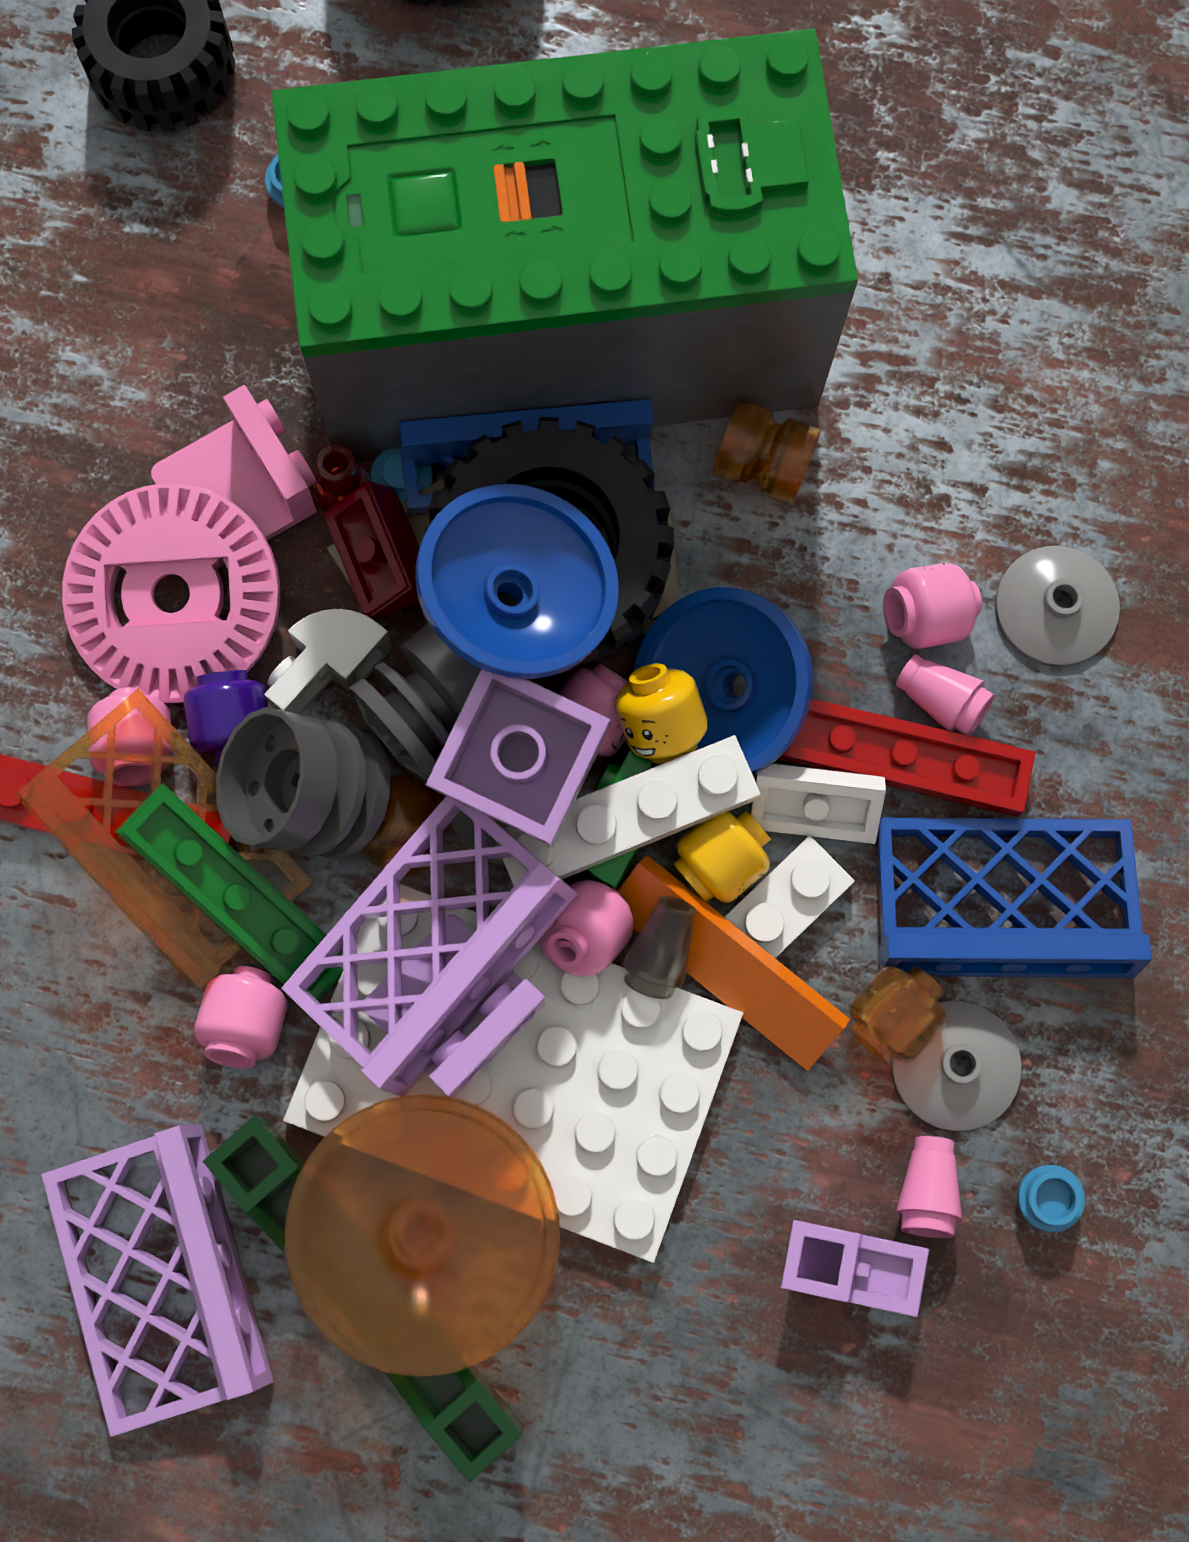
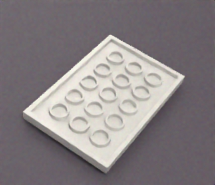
M400 884V903L431 900V895ZM387 897L380 905H387ZM466 908L445 910V918L449 914H455L475 933L477 930L476 912ZM431 912L401 915V949L416 948L432 932ZM387 916L368 918L363 923L357 934V954L387 951ZM538 940L513 971L522 980L526 978L545 996L546 1005L453 1100L426 1073L423 1074L405 1097L379 1089L361 1072L363 1067L320 1027L283 1121L654 1263L743 1012L613 963L593 976L579 977L565 973L552 964L542 951ZM387 962L357 965L358 1000H364L388 976ZM343 972L330 1003L343 1002ZM359 1011L358 1040L372 1053L387 1034L364 1011ZM343 1013L332 1014L344 1026Z

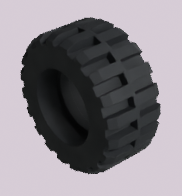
M539 417V429L524 431L523 425L519 420L503 425L502 438L491 442L489 437L484 434L468 445L469 458L465 462L454 459L443 473L444 487L442 490H436L433 493L428 508L429 525L446 505L459 496L477 488L499 484H517L544 490L582 507L598 520L608 536L610 551L617 569L619 582L617 609L612 624L599 645L582 662L566 671L558 673V676L577 672L579 665L591 662L596 667L598 664L601 665L611 660L616 649L620 646L628 648L640 636L646 621L652 619L667 582L674 549V528L668 525L670 506L665 492L655 491L652 486L655 473L644 459L633 463L627 458L630 447L628 444L615 435L611 436L607 443H603L595 439L596 426L579 420L577 421L575 431L558 429L559 417ZM504 592L497 593L498 599L504 605H517L516 600L510 594Z

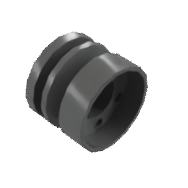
M429 622L400 645L405 660L413 673L404 678L394 668L381 661L373 667L376 676L388 692L385 696L382 697L363 678H359L348 687L350 694L360 708L364 718L363 722L367 729L382 743L386 753L402 770L417 777L425 785L436 764L433 756L436 753L441 754L481 671L480 668L468 663L448 648L437 636Z
M268 707L249 713L233 729L222 750L216 775V805L224 828L235 841L253 847L279 851L293 850L306 855H319L337 860L356 855L373 840L385 818L391 792L390 765L382 743L369 730L323 719L317 720L316 718Z

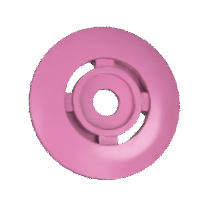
M161 483L144 486L119 496L99 510L84 526L74 542L66 562L62 581V605L64 619L78 653L91 670L102 680L116 689L128 687L141 689L147 695L153 696L163 703H184L185 693L197 686V676L232 670H246L248 672L260 659L270 642L277 623L281 587L278 567L272 549L262 531L242 509L221 495L201 487L179 483ZM222 559L229 572L230 611L226 620L219 618L224 603V586L216 565ZM121 567L127 571L121 588L122 605L127 618L130 620L124 627L119 620L115 606V585ZM168 575L182 577L187 582L190 591L189 600L185 607L174 613L162 611L154 599L156 584L160 579Z

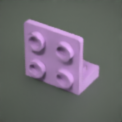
M449 914L445 918V945L466 943L474 934L455 914ZM432 932L416 948L432 946ZM446 956V965L454 956ZM432 958L401 962L402 996L422 994L433 982ZM512 970L461 1031L455 1032L435 1052L431 1058L434 1063L425 1073L453 1100L546 1005L545 996L526 978L522 980ZM388 976L364 1000L388 998ZM402 1007V1017L410 1007ZM388 1009L364 1011L388 1034Z

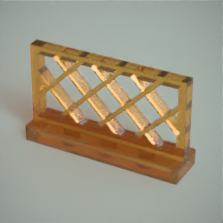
M138 688L14 795L191 987L202 989L220 972L219 968L241 948L229 938L216 950L199 932L200 910L184 896L165 895L155 884L156 870L147 863L145 873L128 855L138 854L131 847H121L110 835L111 807L137 809L144 802L112 799L114 761L152 763L151 794L160 785L161 764L187 765L198 777L196 804H185L193 812H196L204 822L206 812L219 813L217 805L206 804L207 788L216 797V774ZM134 709L154 729L153 755L115 753L116 724ZM106 734V752L86 751ZM163 740L179 757L162 756ZM76 759L105 760L103 799L75 797L57 775ZM84 806L102 807V823L100 824ZM240 843V852L238 853L247 862L249 860L274 861L291 882L280 892L291 902L313 883L286 851L262 848L266 853H250V846ZM174 903H191L190 921Z

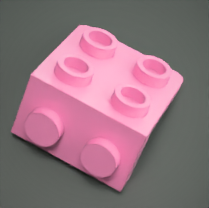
M243 385L223 396L233 419L231 422L156 463L151 470V476L155 484H187L221 495L242 509L255 522L268 541L317 513L308 488L317 483L300 451L297 449L288 455L277 438L286 431L269 401L265 399L257 404L247 387ZM223 559L216 565L217 569L226 565Z

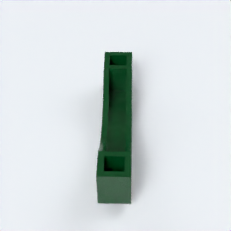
M254 1116L202 1161L245 1214L282 1250L341 1317L392 1382L426 1432L469 1483L523 1435L524 1424L267 1118Z

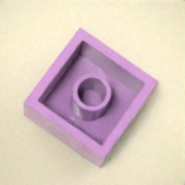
M481 669L426 785L451 799L553 847L610 729V719L527 679L504 677Z

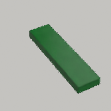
M163 783L114 832L282 986L326 936L315 923ZM343 949L336 956L343 955ZM343 967L324 969L307 991L319 1001L339 979L343 972Z

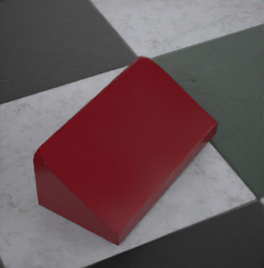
M366 481L324 512L323 516L362 613L375 621L420 603L415 581L416 560L420 547L397 492L391 487Z

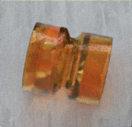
M740 399L723 437L712 475L745 487L751 481L758 482L761 494L793 505L822 429L791 417L781 424L775 422L772 410Z

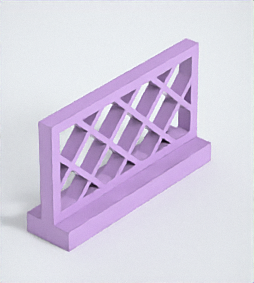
M446 796L281 989L363 1067L361 1072L379 1089L405 1097L434 1063L431 1058L435 1052L455 1032L461 1031L483 1003L495 992L578 893L489 816ZM462 811L474 821L475 849L444 852L443 830ZM487 833L501 846L488 847ZM430 847V854L423 855ZM515 857L529 869L510 891L489 893L488 860ZM475 861L476 895L444 898V865ZM430 866L431 900L400 903V880L411 868ZM387 897V905H380ZM489 905H498L490 914ZM476 907L477 930L466 943L445 945V910ZM431 912L432 946L401 949V915ZM387 916V951L357 954V930L368 918ZM343 948V955L336 956ZM446 956H454L446 965ZM432 958L433 982L422 994L402 996L401 961ZM387 962L388 998L358 1000L357 965ZM343 967V1002L320 1004L307 989L324 969ZM402 1007H410L402 1017ZM388 1009V1034L371 1053L358 1040V1012ZM343 1013L344 1026L332 1014Z
M202 1124L178 1125L155 1133V1136L41 1174L110 1437L226 1399L230 1400L254 1392L274 1382L218 1180L202 1162L210 1155ZM154 1152L161 1179L151 1199L124 1185L123 1181L135 1158ZM117 1164L111 1177L100 1171ZM86 1176L106 1187L90 1219L71 1208L65 1186L66 1181ZM117 1194L145 1209L129 1241L101 1226ZM166 1196L170 1210L162 1206ZM156 1216L175 1226L179 1244L169 1264L140 1248ZM76 1226L84 1230L80 1238ZM95 1237L123 1252L107 1284L89 1274L85 1255ZM134 1259L163 1275L147 1307L118 1291ZM183 1262H185L188 1275L180 1271ZM173 1281L192 1291L195 1298L197 1310L187 1330L158 1313ZM94 1292L101 1295L98 1303L96 1302ZM112 1302L141 1318L125 1349L106 1339L102 1321ZM151 1325L181 1341L165 1373L136 1356ZM201 1327H203L206 1340L197 1336ZM191 1347L211 1358L219 1387L199 1393L175 1379ZM111 1357L119 1361L115 1370ZM129 1368L157 1383L158 1387L145 1411L127 1416L119 1388ZM169 1391L182 1398L163 1404Z

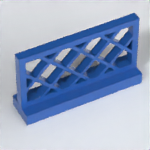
M880 818L876 838L881 947L878 951L879 976L1135 978L1152 960L1150 936L1143 935L1131 819ZM892 836H916L933 854L912 873L893 856ZM935 836H950V837H949L944 843H942V842H941L937 837H935ZM963 836L979 837L997 853L978 873H975L950 850ZM1000 837L1013 838L1006 844ZM1025 837H1042L1060 853L1042 874L1013 850ZM1063 837L1077 838L1069 844ZM1088 837L1115 838L1117 863L1106 874H1103L1077 851ZM940 859L967 882L947 904L920 880ZM1003 859L1031 883L1012 904L983 880ZM1066 860L1095 884L1076 905L1047 880ZM1117 873H1119L1120 888L1111 881ZM894 874L904 882L896 891L894 890ZM910 889L938 913L925 927H896L895 903ZM973 890H976L1002 914L989 928H972L954 911ZM1037 890L1066 915L1054 928H1037L1018 911ZM1102 890L1122 908L1124 929L1101 928L1082 909ZM943 920H945V921L948 922L952 927H937V926H938ZM1009 920L1017 928H1001V926ZM1071 921H1073V922L1076 923L1080 928H1065V927H1066Z

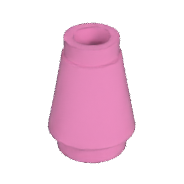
M917 654L908 661L896 682L898 688L905 691L907 696L945 730L951 732L958 731L968 736H971L980 725L995 698V694L984 688V680L931 660H925Z
M919 1136L915 1138L914 1150L911 1154L896 1209V1214L902 1216V1232L930 1238H952L955 1236V1223L962 1221L956 1157L954 1155V1141L934 1136Z

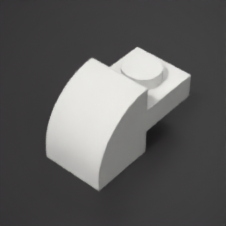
M329 609L306 616L288 630L296 648L302 653L297 658L293 656L287 657L275 668L268 679L267 684L270 688L264 695L273 709L301 715L333 679L349 691V686L359 678L366 679L374 670L373 667L382 661L393 649L388 631L368 616L351 610Z

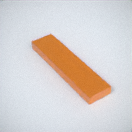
M646 855L637 864L618 890L629 905L633 917V929L728 1007L743 1012L742 1018L806 1071L815 1064L851 1020L650 856Z

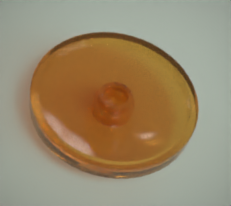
M429 1094L407 1095L375 1103L356 1112L330 1131L309 1156L296 1179L289 1198L284 1225V1254L290 1282L300 1306L319 1333L339 1351L367 1367L390 1374L414 1377L436 1376L460 1371L492 1357L512 1342L533 1319L547 1295L556 1270L560 1243L559 1214L556 1198L543 1165L526 1141L506 1122L477 1105L456 1098Z

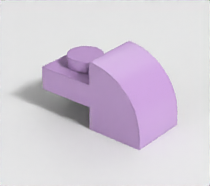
M793 1220L781 1288L918 1317L930 1249Z

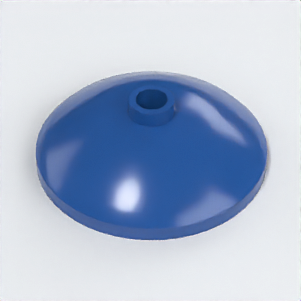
M499 484L477 488L459 496L446 505L431 522L417 554L415 568L416 590L420 605L430 626L445 645L459 657L484 671L496 675L518 679H535L566 671L582 662L594 651L608 632L615 616L619 596L618 575L613 556L603 536L595 525L576 507L564 499L538 488L517 484ZM504 592L510 594L516 600L517 605H504L498 599L497 593Z
M715 587L696 591L669 606L651 625L640 645L633 672L645 665L659 663L665 665L667 669L674 668L687 672L696 682L707 716V731L698 743L696 750L735 735L753 774L776 761L785 753L800 733L812 698L813 671L811 658L804 638L796 624L788 614L771 600L759 594L732 587ZM741 675L745 680V690L741 696L736 697L733 692V682Z

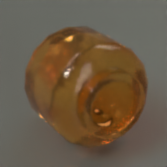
M407 777L390 778L391 792L385 818L373 840L362 849L363 856L367 861L381 868V871L440 804L433 790L421 784H415L412 779ZM443 830V848H444L445 834H444V830ZM430 847L423 855L430 854ZM430 866L411 868L405 876L419 874Z
M893 966L884 967L877 972L851 1001L849 1013L854 1023L849 1028V1031L865 1049L886 1065L893 1059L900 1062H912L942 1031L947 1023L945 1010L938 1001L944 990L930 975L917 966H914L909 973Z

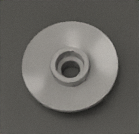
M1045 546L1023 554L1006 570L997 588L995 610L1002 633L1019 653L1040 664L1062 667L1084 662L1106 646L1118 624L1120 601L1113 579L1106 569L1093 557L1070 547ZM1058 590L1067 592L1073 600L1072 607L1061 608L1056 605L1053 600V592Z
M944 1001L930 1005L916 1013L908 1020L898 1034L891 1058L893 1081L906 1107L925 1123L948 1131L977 1129L1000 1117L1015 1098L1022 1073L1018 1045L1005 1023L986 1008L965 1001ZM955 1052H963L971 1060V1071L965 1077L958 1076L951 1070L950 1059Z

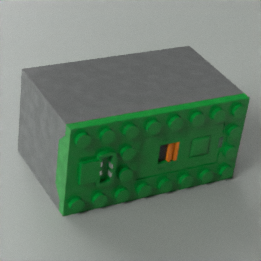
M815 28L271 90L299 346L337 465L372 461L385 450L400 448L399 422L651 399L653 426L819 406L858 283V276Z

